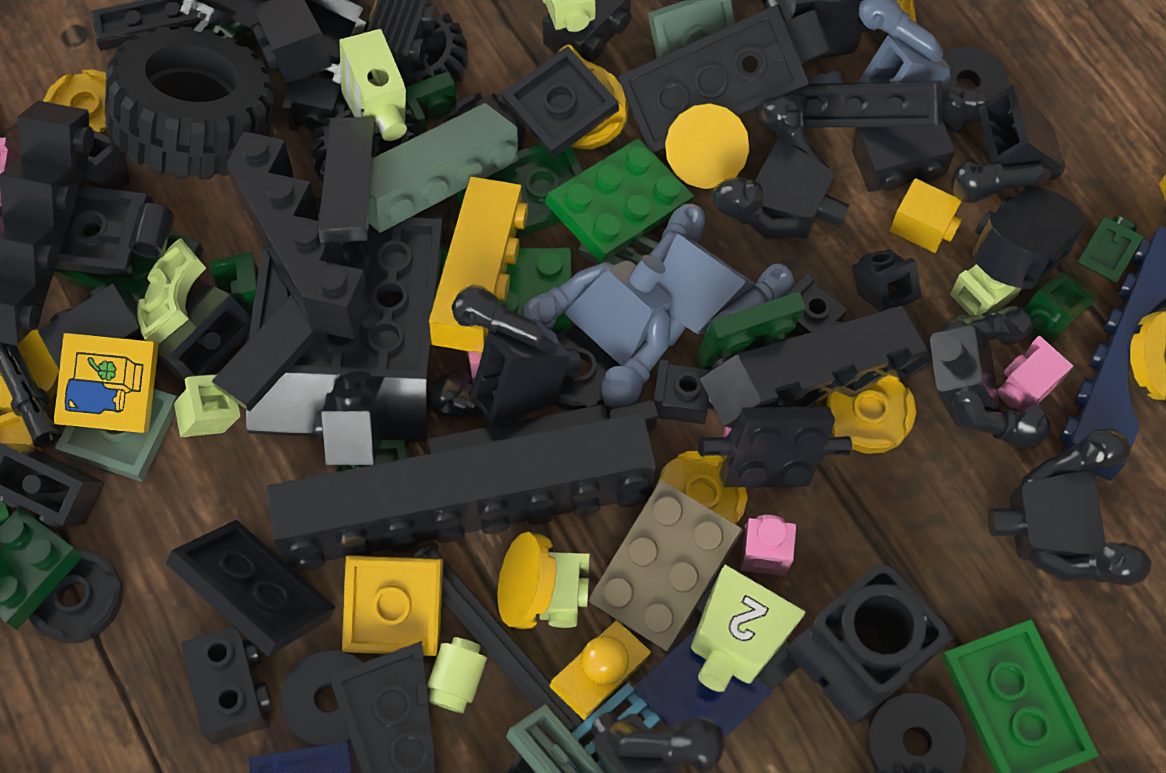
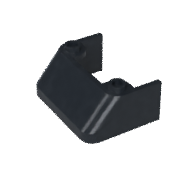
M184 0L180 11L189 14L196 9L198 10L196 16L210 24L219 26L221 20L227 22L234 20L252 29L251 25L258 23L252 6L269 0ZM305 0L322 33L332 63V67L318 71V73L333 78L332 81L340 84V39L363 34L372 8L360 0Z

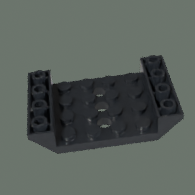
M314 197L318 213L316 221H319L322 197ZM436 203L382 232L377 231L369 223L367 241L340 242L343 257L366 271L369 278L366 285L370 306L355 340L322 332L251 412L246 410V430L248 434L317 437L315 431L316 413L318 410L323 409L326 393L332 391L339 376H344L354 371L369 372L371 376H385L388 428L383 440L404 439V441L427 442L431 408L428 380L432 350L429 318L438 290L442 244H447L450 203ZM264 245L262 247L248 341L291 295L278 272L277 265ZM394 291L403 296L402 301L394 307H384L379 303L381 296L387 292Z

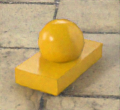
M616 620L599 637L587 643L582 653L551 681L549 687L585 720L649 658L651 651Z

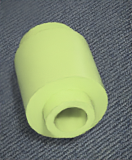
M458 637L453 638L452 644H441L427 684V689L430 690L428 695L429 703L454 712L464 713L466 704L473 702L487 660L486 657L479 654L480 645Z

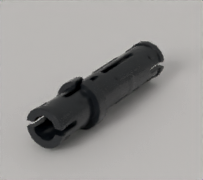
M0 342V375L13 398L10 405L15 415L22 417L35 447H46L60 439L62 432L57 424H54V418L47 406L50 400L46 391L38 388L19 347Z

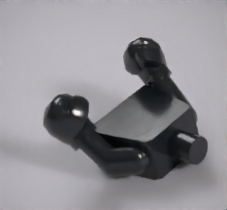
M1014 84L996 96H985V91H976V89L961 85H949L942 90V115L946 128L958 133L966 127L969 121H981L991 165H978L976 162L968 160L956 169L951 181V188L954 196L959 200L975 203L992 194L1001 193L1004 188L1039 186L1048 180H1055L1062 175L1066 165L1062 159L1052 124Z
M789 96L766 98L758 107L757 119L766 129L772 130L778 139L756 181L741 177L723 180L714 188V205L721 213L736 219L742 224H749L767 240L795 237L808 238L817 219L840 228L850 204L829 196L836 174L829 168L804 134L805 126L803 125V115L800 106Z
M472 284L458 292L452 302L451 309L453 317L459 325L466 327L478 325L488 329L474 384L470 375L465 370L457 369L449 374H441L431 386L429 393L430 404L437 413L444 416H469L475 418L476 414L485 416L492 426L507 421L514 422L526 414L551 406L557 401L564 377L576 375L580 372V355L574 348L565 349L551 329L506 309L508 305L499 302V299L484 286Z
M1010 306L995 312H985L981 315L955 316L943 325L941 332L930 335V345L937 392L957 427L963 426L973 430L992 433L995 439L1003 440L1019 449H1033L1042 443L1051 430L1050 420L1045 415V410L1038 404H1032L1020 412L1004 410L1001 413L989 340H999L1003 345H1012L1029 337L1034 329L1032 317L1025 309Z
M1113 428L1096 429L1084 437L1080 443L1073 445L1070 451L1041 463L1022 477L1020 485L1010 495V508H994L989 510L988 527L991 536L1015 535L1019 558L1031 560L1036 568L1064 582L1094 579L1099 583L1110 582L1126 586L1144 582L1151 571V560L1143 549L1128 543L1110 542L1106 544L1094 469H1092L1097 466L1113 467L1124 463L1130 456L1131 451L1128 439Z
M607 712L596 718L591 726V732L595 736L593 744L601 768L605 773H680L678 765H692L699 771L706 773L716 767L725 748V736L722 728L712 720L698 716L688 718L676 726H666L664 731L650 730L637 714H628L619 720L614 713Z

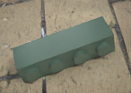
M484 103L374 157L369 223L377 231L382 232L467 188L470 176L484 179L517 162V127Z

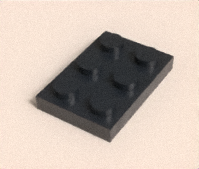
M237 519L173 549L166 562V565L268 657L327 622L336 608Z

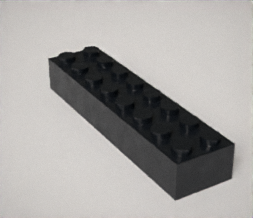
M639 413L267 485L266 488L274 542L291 568L297 567L299 570H314L323 567L325 561L339 558L346 560L348 555L371 556L374 551L389 548L393 552H404L416 548L419 542L436 539L439 543H450L462 539L465 533L482 530L485 534H495L507 530L510 524L528 521L530 525H540L551 522L555 519L556 515L571 512L576 516H586L598 512L601 506L616 503L620 507L635 506L643 503L647 497H651L656 464L644 414Z

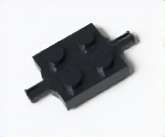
M742 407L737 423L725 437L701 436L699 438L698 453L701 457L724 456L719 473L724 488L802 487L810 485L822 457H825V455H850L852 440L849 436L829 437L835 422L830 407Z

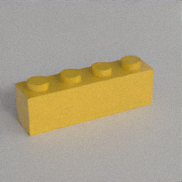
M470 176L429 318L432 345L482 354L488 329L478 325L473 327L459 325L453 317L451 305L458 292L472 284L484 286L499 300L506 301L510 285V275L506 274L508 264L515 265L519 251V239L515 238L517 229L524 230L528 216V204L522 203L521 185Z

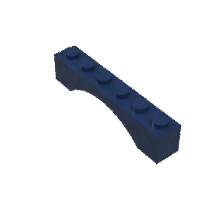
M1159 226L1149 240L1143 238L1131 258V262L1137 264L1134 274L1128 272L1123 279L1117 296L1123 298L1120 308L1113 307L1104 324L1103 331L1109 333L1106 343L1099 342L1091 356L1088 366L1095 369L1091 380L1084 379L1075 395L1073 403L1080 405L1076 417L1069 416L1060 432L1058 440L1065 443L1061 454L1070 451L1073 445L1080 443L1084 437L1096 429L1113 428L1128 439L1131 448L1133 446L1140 426L1131 405L1128 388L1130 344L1133 334H1136L1141 326L1138 325L1141 319L1166 307V228ZM1126 461L1113 467L1097 466L1092 469H1094L1095 475L1111 481L1125 466Z

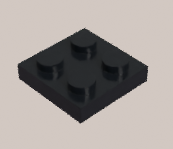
M569 46L501 93L504 103L552 158H555L620 111L618 101Z

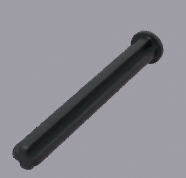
M436 542L427 544L413 556L416 558H442L437 552L439 546ZM443 559L441 600L536 710L546 704L570 733L574 732L583 723L582 718L549 687L551 682Z

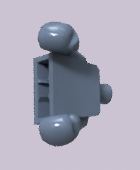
M862 0L860 2L859 17L863 24L872 30L881 29L889 35L858 82L942 80V89L948 86L951 77L950 66L942 58L943 49L933 34L909 19V14L902 11L895 0ZM831 71L828 74L816 76L812 80V84L844 83V80L839 72Z
M684 204L672 213L667 228L662 234V240L650 253V256L657 258L666 268L657 285L671 296L672 305L667 313L670 317L669 345L674 346L686 327L696 334L705 335L712 320L786 296L795 286L792 272L783 264H773L768 267L755 284L699 245L698 242L704 233L706 216L702 208L694 204Z
M644 255L637 266L628 260L616 265L604 262L581 270L558 288L553 287L548 292L528 299L521 309V316L552 329L557 322L556 318L564 313L621 365L610 368L602 381L600 392L605 405L612 409L632 405L637 402L644 383L649 379L650 370L669 347L670 317L667 313L672 305L671 296L657 285L666 268L661 261L650 255Z

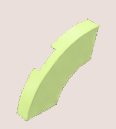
M182 238L174 242L165 251L164 256L156 262L147 277L151 283L145 298L139 299L137 318L141 334L146 341L161 343L189 320L185 310L187 294L193 282L206 267Z

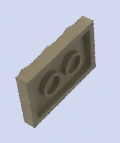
M660 480L588 601L665 651L670 652L743 529L663 480Z

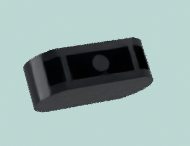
M1027 187L1014 198L1006 197L995 213L988 211L984 215L975 231L980 237L972 250V255L977 265L995 280L1012 287L1031 289L1069 256L1077 238L1087 224V220L1081 209L1066 197L1047 189Z

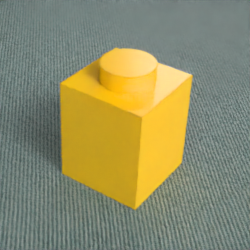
M915 178L896 212L889 232L936 253L943 239L949 242L952 241L962 221L961 218L955 216L961 200Z

